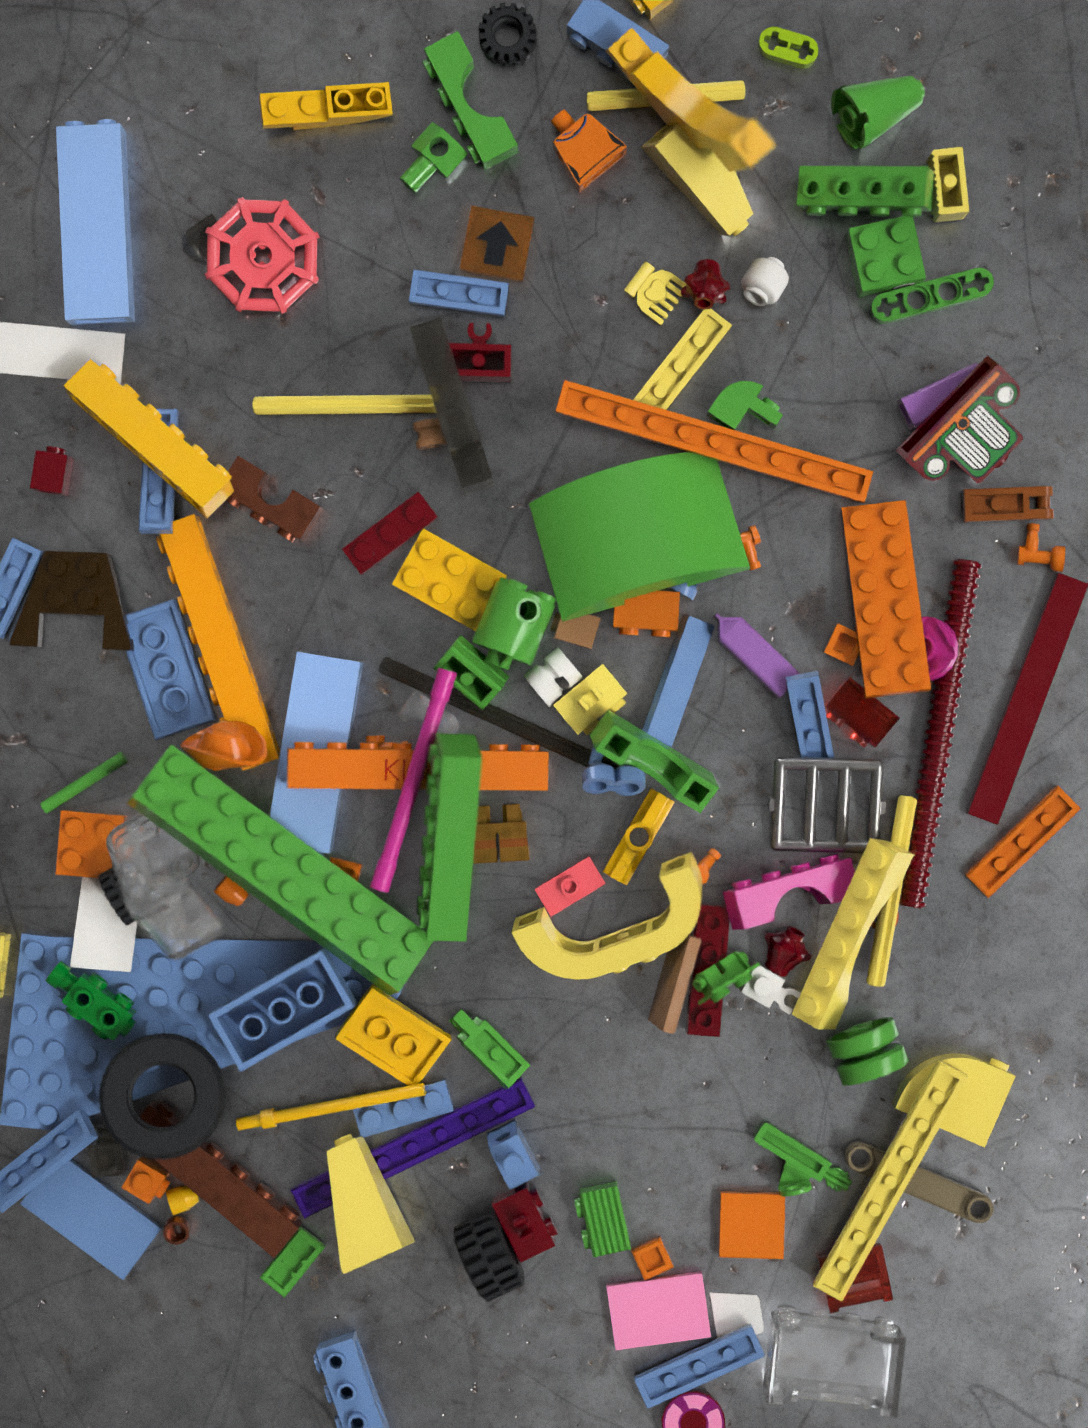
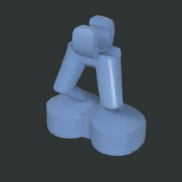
M594 746L592 747L588 762L591 767L582 772V788L585 792L601 794L615 791L619 795L632 796L641 793L645 789V773L642 770L628 764L619 765L618 768L614 769V767L602 763L604 755L597 752Z

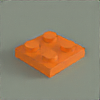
M61 810L55 875L98 878L99 875L120 863L123 864L127 815Z

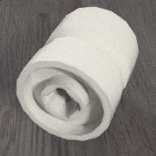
M559 647L544 658L545 664L543 666L536 664L523 675L548 707L563 697L562 690H571L584 679Z

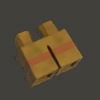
M503 804V822L492 823L490 819V805L478 806L473 864L498 862L496 833L499 834L500 862L530 860L526 821H523L520 804Z

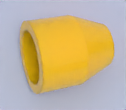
M181 1185L165 1191L173 1215L188 1211L199 1202L198 1195L187 1186Z

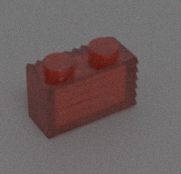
M847 677L824 705L828 711L826 714L827 719L838 728L843 724L853 732L850 738L864 749L867 745L876 748L900 719L875 697L865 698L864 688L851 677Z

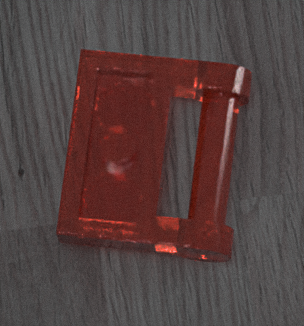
M881 1243L874 1244L852 1283L854 1285L878 1279L879 1287L847 1293L842 1302L825 1293L830 1314L840 1312L839 1308L881 1299L883 1302L893 1300ZM829 1254L817 1256L820 1269Z

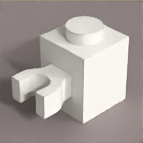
M754 960V962L752 963L751 967H752L753 965L757 964L758 962H756V961ZM760 964L750 973L753 979L741 986L739 990L770 1008L773 1001H776L781 1010L790 1015L793 1009L784 1004V998L787 995H794L796 998H799L801 992L792 987H782L785 979Z

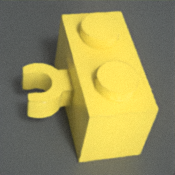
M602 664L553 706L577 735L582 731L589 735L600 722L598 718L607 710L615 713L626 704L623 697L627 695V692Z

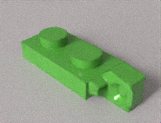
M462 1009L456 1012L449 1020L460 1033L456 1038L461 1042V1045L505 1089L510 1088L530 1066L486 1020L482 1021L477 1016L472 1020Z

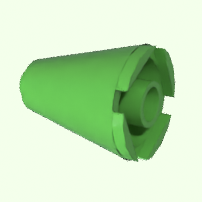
M911 75L841 86L834 90L831 96L832 113H838L841 123L836 125L837 129L851 148H865L920 107L923 103L925 90L921 81Z

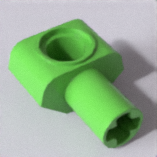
M432 122L411 145L419 157L399 179L416 194L435 171L444 178H447L468 153L443 128ZM442 143L448 147V151L443 156H435L431 153L432 147Z

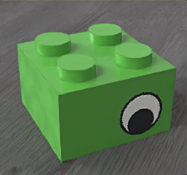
M902 216L852 227L847 230L845 241L858 298L922 283L926 279L913 217Z

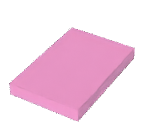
M702 1271L654 1277L647 1280L639 1279L606 1284L615 1351L711 1337Z

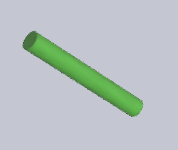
M122 752L117 753L40 803L41 808L46 814L126 764L128 762L127 758Z

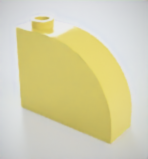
M954 1053L932 1057L911 1070L895 1093L891 1102L893 1107L908 1114L934 1065L940 1059L968 1075L965 1084L940 1128L985 1148L1016 1077L1008 1071L1010 1065L995 1058H991L989 1063L971 1055Z

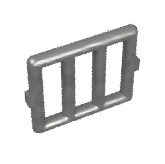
M777 757L774 761L773 796H769L768 806L769 811H772L771 848L775 851L864 853L870 838L880 839L882 814L886 813V801L882 799L883 761L879 759ZM787 770H806L803 839L784 838ZM819 771H838L835 840L816 839ZM851 772H871L867 841L848 840Z

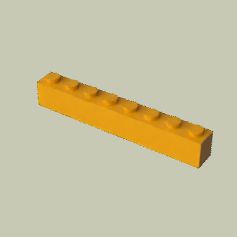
M192 514L173 521V534H160L156 536V540L161 553H167L171 564L167 566L169 578L173 585L178 584L181 596L177 597L179 607L183 615L188 614L192 626L188 627L189 636L193 645L198 644L202 656L198 657L201 670L204 675L209 674L213 687L209 688L211 699L215 706L220 705L224 716L219 718V721H240L252 725L266 740L267 756L255 766L242 767V771L278 760L280 748L200 518Z

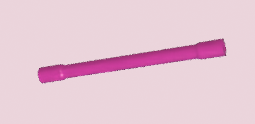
M438 668L430 693V702L370 888L386 893L389 892L397 867V858L428 763L429 745L434 744L445 705L449 701L457 673Z

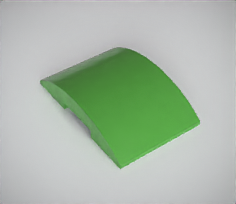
M684 452L618 465L567 483L529 503L562 622L624 605V600L683 583H687L688 587L750 569L718 462L701 455Z

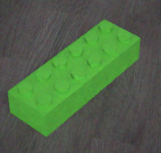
M436 733L435 744L429 745L428 753L429 764H432V775H427L426 794L429 795V806H424L423 821L424 825H427V836H422L421 855H424V866L419 867V885H422V896H417L416 913L419 915V928L425 929L427 941L466 942L482 755L476 736L473 734Z

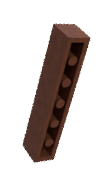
M153 1100L139 1116L143 1121L155 1127H170L181 1122L174 1116L176 1114L174 1109L163 1101L158 1103ZM204 1142L192 1152L177 1158L154 1159L273 1258L285 1246L302 1223L298 1218L300 1216L299 1213L287 1203L284 1205L280 1204L273 1198L275 1194L269 1187L263 1183L257 1185L249 1178L250 1173L237 1162L234 1165L223 1157L225 1152L213 1142L209 1144Z

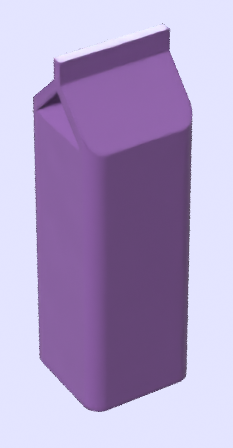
M979 363L969 365L899 399L897 404L909 429L912 430L918 427Z
M718 613L715 614L713 618L717 621L718 643L776 699L780 698L788 690L786 677L800 673L742 617H721Z

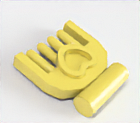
M645 261L623 291L632 298L637 294V306L641 312L662 326L664 320L650 311L649 308L653 309L663 318H667L668 314L655 304L659 303L667 310L672 311L673 306L667 303L665 299H669L674 304H678L679 300L667 292L666 287L679 297H682L681 290L669 281L671 280L680 288L687 284L671 272L665 270L653 273L655 268Z

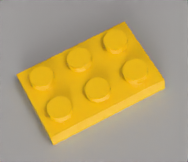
M423 528L392 585L476 632L495 583L499 582L500 577L506 579L507 575Z
M371 984L335 1033L337 1041L407 1086L421 1082L452 1040L450 1034L373 984Z

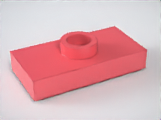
M588 856L534 890L552 917L606 883L592 859Z

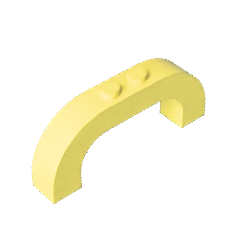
M692 852L662 863L659 878L670 900L667 909L654 918L597 939L577 941L564 936L553 925L545 907L516 917L511 933L524 955L536 966L552 975L580 980L596 978L611 972L615 974L621 973L628 969L630 965L639 962L648 963L655 960L659 955L677 947L688 937L697 922L700 912L703 888L700 869Z

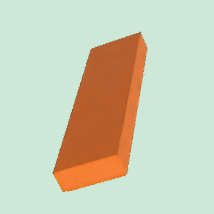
M1056 785L964 875L987 898H990L1081 808L1060 786Z

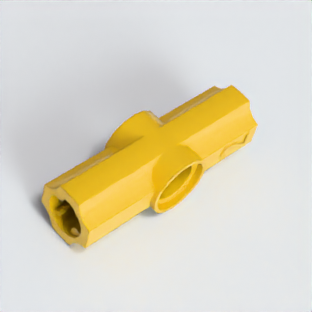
M650 788L602 872L627 886L645 853L652 845L656 834L675 801ZM643 828L647 831L648 839L643 845L637 846L631 843L630 833L633 829Z

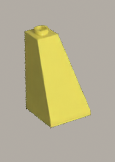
M665 124L641 147L721 235L730 236L733 234L736 236L749 225L747 219L753 215V212L736 172H729L709 147L698 149L678 124L671 126Z
M352 1134L333 1141L335 1147L327 1151L340 1267L343 1274L415 1242L364 1137L353 1139Z

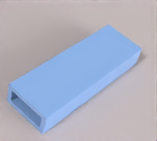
M111 119L98 120L96 125H85L81 121H68L65 123V126L56 127L65 320L71 325L135 322L126 130L120 123Z
M297 652L270 817L324 857V853L329 854L333 851L343 789L287 788V748H294V742H314V748H327V742H346L347 749H349L363 663Z

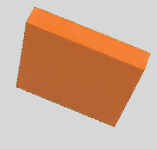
M720 1191L719 1257L784 1259L785 1197L780 1196L779 1192Z

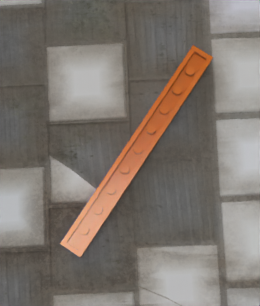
M567 380L563 381L555 413L860 503H865L874 472Z

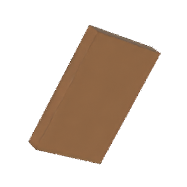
M689 934L677 947L668 951L665 957L648 1020L663 1032L674 1034L677 1028L701 943L700 939L692 934Z

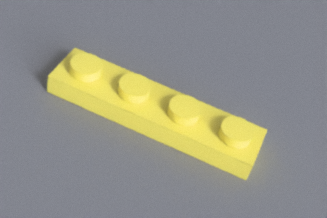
M711 308L704 309L633 400L667 410L731 329L732 324Z

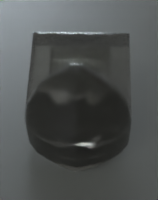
M210 214L182 234L184 253L196 261L202 262L207 259V234L205 231L207 227H211L217 222L213 214ZM220 242V250L229 244Z

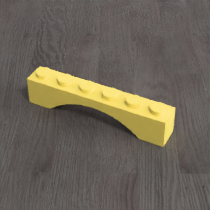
M870 838L793 1009L792 1015L816 1029H836L848 1002L851 974L862 942L883 905L901 884L914 854L889 841Z

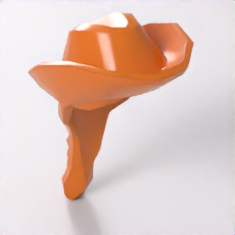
M221 721L191 735L179 745L201 767L214 771L227 768L252 767L262 762L267 756L266 740L254 726L240 721Z

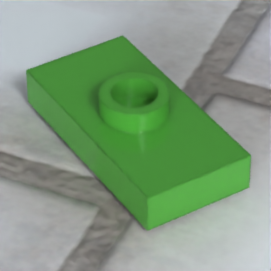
M300 1226L261 1274L260 1279L285 1298L326 1245L303 1226Z

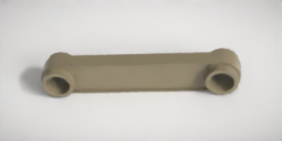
M855 1141L847 1146L844 1157L849 1168L872 1178L886 1151L862 1141ZM863 1149L867 1151L866 1160L860 1164L853 1163L851 1161L853 1152ZM921 1166L917 1167L904 1190V1193L975 1223H984L993 1215V1203L988 1196ZM976 1201H984L986 1205L984 1211L977 1215L972 1214V1204Z

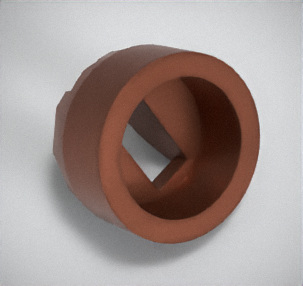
M179 1215L169 1218L163 1230L165 1240L174 1245L184 1243L189 1237L190 1226L188 1221ZM175 1225H179L182 1233H177Z

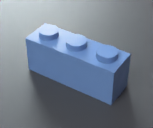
M583 0L567 24L569 40L580 49L585 50L587 47L597 53L596 58L608 67H612L614 64L619 68L606 50L630 28L636 31L653 53L658 51L665 59L669 51L667 43L600 0Z

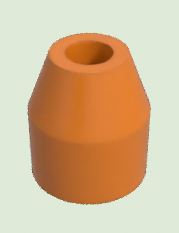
M227 876L220 881L213 891L224 902L238 907L249 895L245 889Z

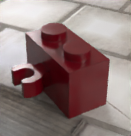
M469 323L467 331L473 344L446 343L445 376L447 381L511 383L512 346L510 344H487L492 337L490 323H486V332L482 336H477L474 333V323Z
M528 1182L493 1198L492 1206L520 1263L555 1246L556 1239L554 1236L558 1235V1231L552 1218L548 1217L545 1219L540 1208L544 1206V1202L537 1188L531 1190Z

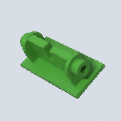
M734 951L731 955L717 963L723 974H721L715 964L705 971L698 973L693 981V986L697 991H702L705 996L698 1002L699 1005L710 998L713 1003H716L730 993L728 987L734 984L738 989L752 980L753 977L750 973L760 966L759 962L750 967L746 953Z

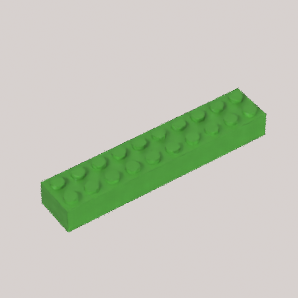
M173 745L164 752L127 802L128 805L388 995L400 992L433 943V941H427L424 930Z

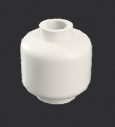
M775 257L756 258L741 280L743 294L749 302L757 306L774 304L786 288L789 276L784 269V264Z

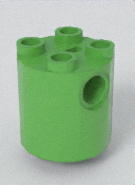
M500 577L499 582H496L471 642L488 649L485 662L499 668L509 670L513 660L531 666L554 611L556 598L540 591L528 590L526 592L527 585L513 579L507 580Z

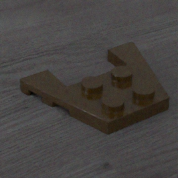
M44 551L12 634L10 645L42 647L44 614L104 616L102 649L134 651L133 639L130 638L127 627L129 623L119 596L121 593L111 554Z

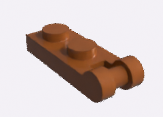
M1053 486L962 490L963 523L1054 519V509L1050 508ZM1030 497L1037 498L1038 509H1030Z

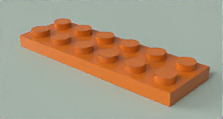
M906 500L842 507L841 516L865 698L930 691V676Z

